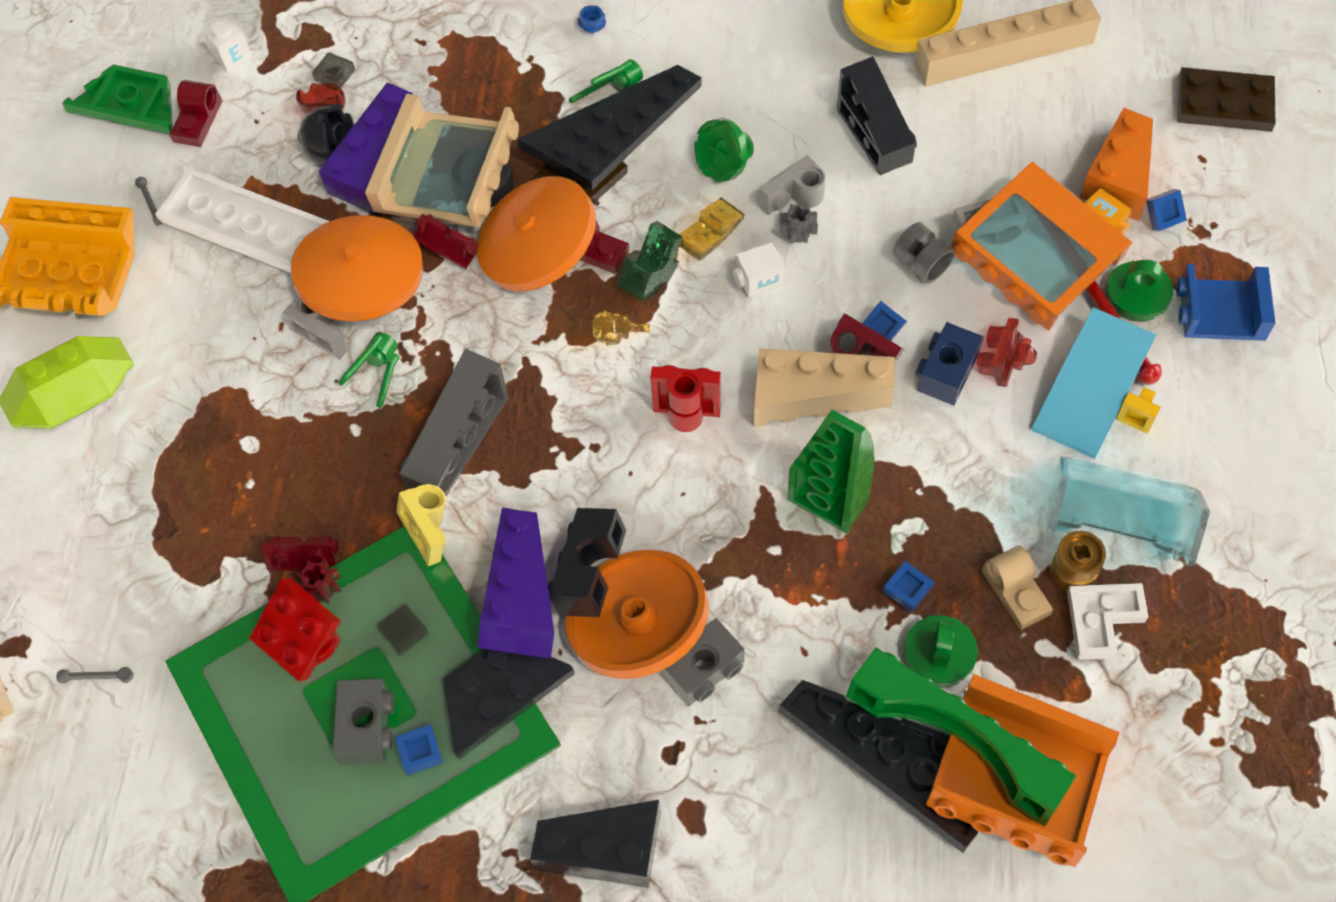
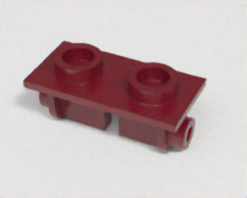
M422 213L417 221L418 227L412 234L417 243L467 269L476 256L479 244L475 242V238H469L449 228L447 225L434 219L432 214L425 215Z
M275 535L273 539H267V542H262L261 547L267 571H302L307 566V561L321 563L323 559H326L330 568L336 565L334 553L339 551L338 539H332L331 536L307 537L306 542H302L301 537H280Z

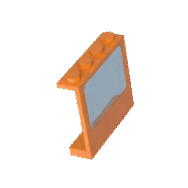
M1031 162L956 231L951 248L955 251V256L959 260L967 262L978 271L984 281L992 283L1003 292V295L1009 302L1017 304L1028 313L1034 323L1042 325L1049 331L1054 326L1059 315L1111 264L1116 266L1124 258L1132 241L1034 162Z

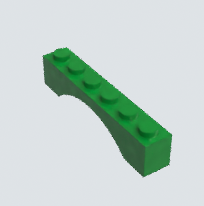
M877 647L874 648L851 680L846 697L876 717H898L918 720L939 727L971 747L993 770L1002 784L1010 804L1044 827L1077 776L1069 771L1059 760L1050 759L1036 750L1026 739L1011 734L1000 727L995 719L975 711L959 696L947 693L936 686L926 675L914 672L902 664L895 655L885 653Z

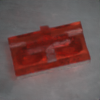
M1008 318L1005 326L989 327L986 342L988 348L997 349L996 353L980 352L976 362L979 373L994 376L997 386L1007 387L1013 368L1022 370L1024 365L1034 364L1037 358V351L1031 346V339L1024 338L1017 330L1019 324L1017 318Z

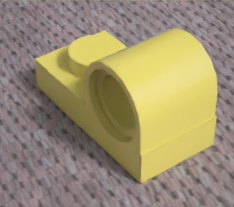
M430 484L400 492L396 512L428 566L441 562L443 546L446 544L445 536L439 527L443 520L446 496L441 488Z

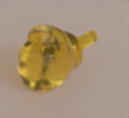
M599 311L593 319L594 338L605 343L607 346L617 345L621 343L622 339H628L629 332H650V324L629 323V315L622 316V314Z

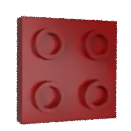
M673 365L652 366L650 381L653 412L669 413L670 423L676 430L692 432L702 424L703 416L720 417V371H713L708 368H698L696 370L683 369Z
M291 578L281 579L249 639L298 682L308 680L316 665L328 660L338 648L340 636L335 631L341 620Z

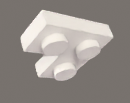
M1142 583L1069 586L1067 590L1077 660L1115 658L1117 648L1113 624L1145 623L1148 619Z

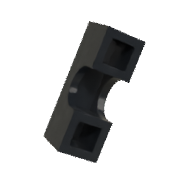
M577 508L573 522H570L568 525V537L565 546L558 555V566L554 578L548 584L550 601L553 603L559 616L600 617L609 587L599 568L591 565L604 558L618 559L627 530L617 509Z

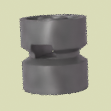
M917 222L907 228L896 241L893 248V254L906 266L913 265V272L926 283H931L939 278L948 269L955 257V251L942 239L935 240V234L922 222Z

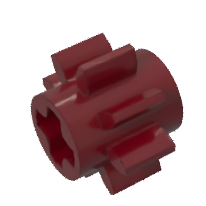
M323 559L321 563L307 561V566L302 572H296L295 574L299 582L302 583L299 586L318 602L325 601L329 604L330 598L334 593L341 592L338 583L335 582L341 576L337 568L330 569L326 559Z

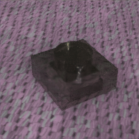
M328 52L313 70L312 75L315 81L340 90L355 71V67L352 61Z
M406 603L376 625L380 633L399 656L429 634L426 627Z

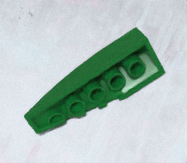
M831 410L789 468L787 500L847 534L869 501L875 455L873 440L868 430L842 414Z

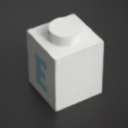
M227 16L201 31L211 56L227 72L252 57L243 32Z
M773 242L736 254V268L733 269V275L738 287H744L748 297H752L783 286L785 283V265Z

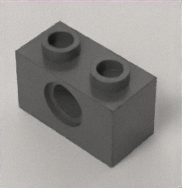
M714 618L705 625L701 636L690 651L676 663L661 670L660 675L689 707L696 700L699 703L706 700L714 692L716 684L724 678L727 680L732 679L742 670L745 649L717 618ZM706 659L714 665L708 670H701L695 664L700 660Z
M383 679L337 681L333 755L341 765L386 763V750H391L393 744L392 729L387 727L388 714H393L394 694L393 691L388 690ZM373 716V720L368 726L363 728L357 727L361 718Z

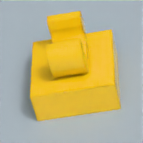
M1143 387L1139 397L1128 392L1116 420L1148 434L1161 408L1152 403L1157 392Z

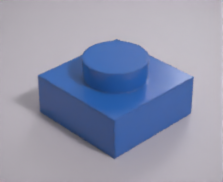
M1172 189L1147 199L1146 203L1152 230L1161 231L1187 221L1181 190Z
M880 301L862 324L892 341L907 321L884 302Z
M905 561L886 583L883 593L913 613L933 588L934 581Z
M431 724L395 736L403 768L407 776L443 764L435 732Z

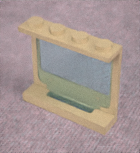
M406 94L365 191L373 211L418 219L422 213L425 215L432 214L433 218L440 222L480 228L484 216H487L490 211V199L493 191L499 187L502 167L508 163L511 143L518 136L519 124L514 119L511 107L504 108L500 121L424 112L418 95Z

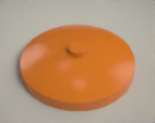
M542 177L520 185L495 205L481 227L477 240L479 244L477 258L482 270L496 285L510 291H530L551 284L572 269L587 250L596 225L594 205L586 192L576 182L564 177Z
M348 216L329 221L317 227L299 243L291 261V276L298 297L314 312L335 320L364 321L395 311L414 295L422 280L423 260L416 239L401 225L376 216Z
M638 550L619 555L618 559L612 558L598 566L609 587L599 618L565 616L567 638L577 657L584 665L603 676L631 679L648 676L666 669L690 651L705 628L709 613V600L700 575L685 559L661 550Z

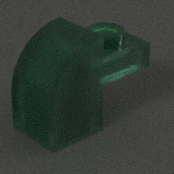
M659 221L650 223L641 251L625 258L616 285L641 301L655 295L670 280L679 264L675 257L683 236Z

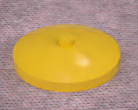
M842 0V11L844 19L852 32L869 45L891 52H917L919 39L955 30L961 17L963 0Z

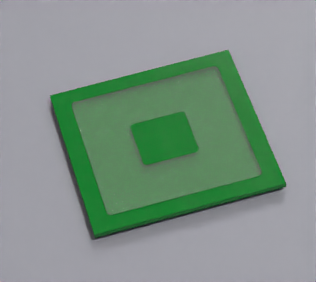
M405 526L330 568H337L341 576L335 581L338 583L341 592L334 593L330 598L329 604L325 601L320 603L341 620L335 631L340 636V643L328 660L316 665L308 680L298 682L249 639L267 604L165 661L288 902L310 901L561 747V743L535 703L459 760L456 757L452 744L443 678L483 650L478 648L481 615L443 554L441 562L428 566ZM383 679L388 690L393 691L394 712L393 714H388L387 727L392 729L393 744L391 750H386V763L341 765L333 755L337 681ZM373 716L361 718L357 727L363 728L368 726L372 722ZM431 724L435 732L443 764L407 776L403 768L395 736Z

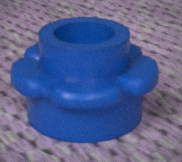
M589 5L580 11V17L577 22L578 26L584 28L585 32L596 33L605 27V14L600 7Z

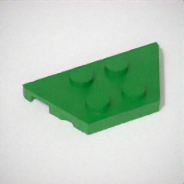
M113 64L103 71L98 78L92 79L84 85L85 92L75 100H71L68 97L62 103L66 112L170 134L173 128L171 84L166 75Z

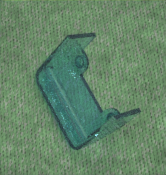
M1060 457L1048 507L1046 524L1047 531L1054 532L1056 529L1061 532L1070 533L1073 532V528L1078 529L1085 525L1150 541L1153 546L1159 549L1158 554L1176 560L1183 556L1186 565L1194 567L1211 511L1201 491L1194 487L1081 459Z

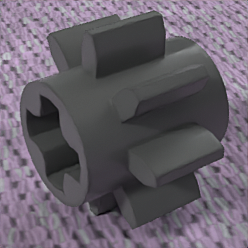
M790 204L787 213H780V234H787L791 243H808L810 234L817 235L818 233L817 211L811 212L807 204Z

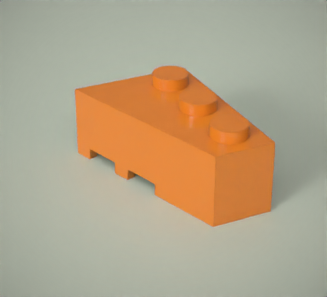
M1127 108L1122 109L1086 175L1080 198L1088 200L1102 188L1132 209L1129 218L1139 222L1148 199L1153 131L1152 118Z

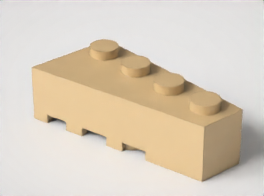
M759 348L754 403V427L764 426L769 421L782 420V423L796 421V417L816 415V418L826 417L831 410L836 412L846 410L847 413L891 407L894 390L895 357Z

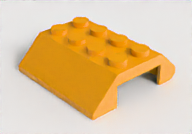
M9 197L0 220L1 226L9 236L8 243L0 260V306L10 303L13 308L23 307L24 309L55 310L56 312H66L73 309L75 314L86 313L87 315L103 316L115 310L135 256L133 210L127 207Z

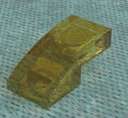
M721 197L700 211L699 221L678 234L676 245L698 261H701L736 229L744 219L745 214Z

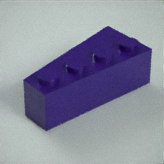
M388 82L384 85L318 171L327 194L379 217L380 213L373 211L365 191L406 94L413 95L412 92Z
M502 507L480 619L478 648L551 659L555 632L537 512Z

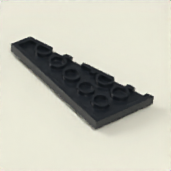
M677 64L518 138V148L593 190L701 87L702 77Z
M802 680L780 704L779 713L960 852L964 853L979 834V831L975 830L971 824L957 818H945L936 813L933 808L925 806L950 735L905 718H901V720L893 717L878 718L858 704L846 700L845 695Z

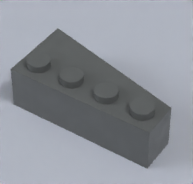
M468 349L463 351L412 451L401 465L399 474L405 489L408 490L430 484L441 488L445 496L448 495L509 399L500 363Z

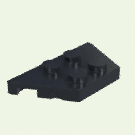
M483 649L443 678L452 744L456 757L460 760L572 677L575 674L573 667L554 657L550 659Z

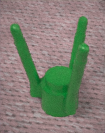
M628 59L620 66L591 79L590 83L592 85L570 97L569 102L574 103L612 81L619 90L626 89L643 79V71L638 63Z
M376 332L364 352L343 374L338 382L339 385L343 386L366 360L377 367L387 364L376 404L378 408H382L394 366L400 359L395 354L398 348L397 342L388 334Z

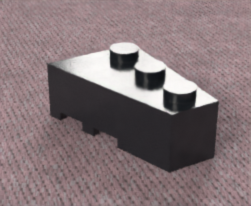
M874 56L841 68L837 111L879 175L912 163L915 148L917 147L915 135L909 129Z
M658 799L537 821L530 856L534 870L649 888L661 815L660 801Z

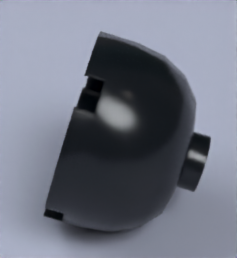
M342 104L316 106L305 114L301 122L298 140L308 158L320 165H324L354 126L350 113H344L341 109L344 107Z

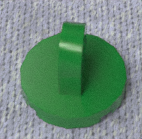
M725 118L706 121L697 132L699 134L698 141L694 142L695 158L701 172L706 177L710 176L712 179H715L713 181L716 182L737 178L743 172L747 159L751 158L754 153V146L750 136L732 120Z
M1143 259L1120 264L1111 272L1105 286V295L1112 306L1115 307L1117 314L1132 321L1146 322L1153 320L1155 316L1162 315L1167 311L1174 295L1173 284L1170 278L1163 271L1162 266L1152 260Z
M945 615L929 616L918 621L908 631L903 647L904 661L907 667L916 673L926 675L939 688L953 687L968 677L974 669L978 656L977 641L970 629L959 620Z

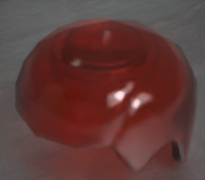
M329 82L319 85L311 83L307 93L298 89L295 98L300 110L304 114L323 104H342L344 107L346 104L344 91L337 84Z

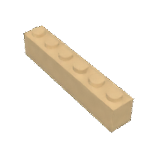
M1073 0L919 39L915 66L926 87L1093 44L1101 17L1091 0Z

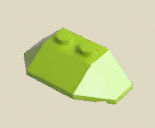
M76 336L16 367L0 396V406L13 428L53 429L113 397L123 382L127 371L132 368L134 363L119 337Z

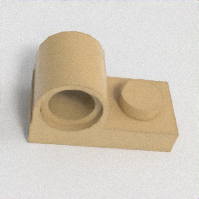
M1017 545L985 562L982 573L1020 630L1052 614V606L1033 579L1035 576L1033 561L1022 546Z

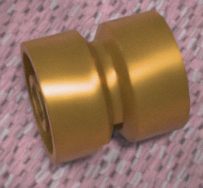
M1073 531L1066 534L1061 539L1049 568L1050 577L1054 584L1067 592L1069 586L1093 585L1106 559L1104 544L1096 535L1087 531Z

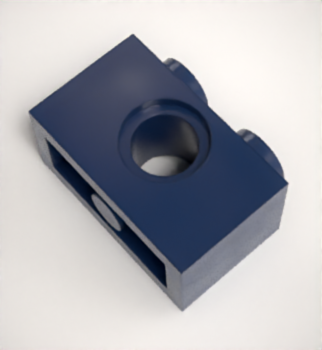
M946 322L941 333L935 332L930 341L928 350L931 353L928 359L922 357L915 372V376L919 378L917 391L955 406L980 354L984 336ZM942 361H949L953 364H945Z

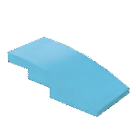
M1093 307L1031 430L1095 459L1154 342L1156 334Z

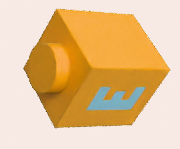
M1102 188L1085 202L1088 207L1123 235L1129 229L1130 224L1127 221L1132 209Z

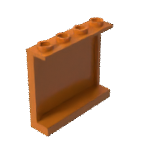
M973 674L963 696V700L969 707L982 715L995 719L1000 727L1016 737L1026 739L1036 750L1050 759L1059 760L1069 771L1077 776L1044 827L1012 806L1002 784L990 766L976 751L959 738L950 734L925 806L933 808L936 813L945 818H957L969 823L975 830L981 833L995 834L1005 838L1017 848L1023 850L1031 849L1046 855L1053 863L1076 867L1087 851L1084 842L1108 757L1117 744L1120 732Z

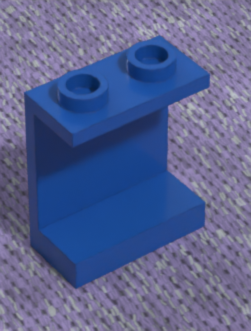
M1187 264L1182 277L1177 278L1176 296L1181 297L1182 304L1179 307L1178 321L1179 324L1184 325L1185 338L1267 340L1276 323L1269 267L1255 266L1248 281L1196 279L1194 264Z

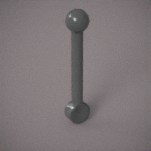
M142 176L137 177L135 185L141 189L156 225L159 226L163 223L155 215L157 209L146 187L147 179Z
M122 667L117 672L70 673L68 670L62 669L56 674V680L63 684L70 680L119 679L123 683H128L134 677V673L128 667Z

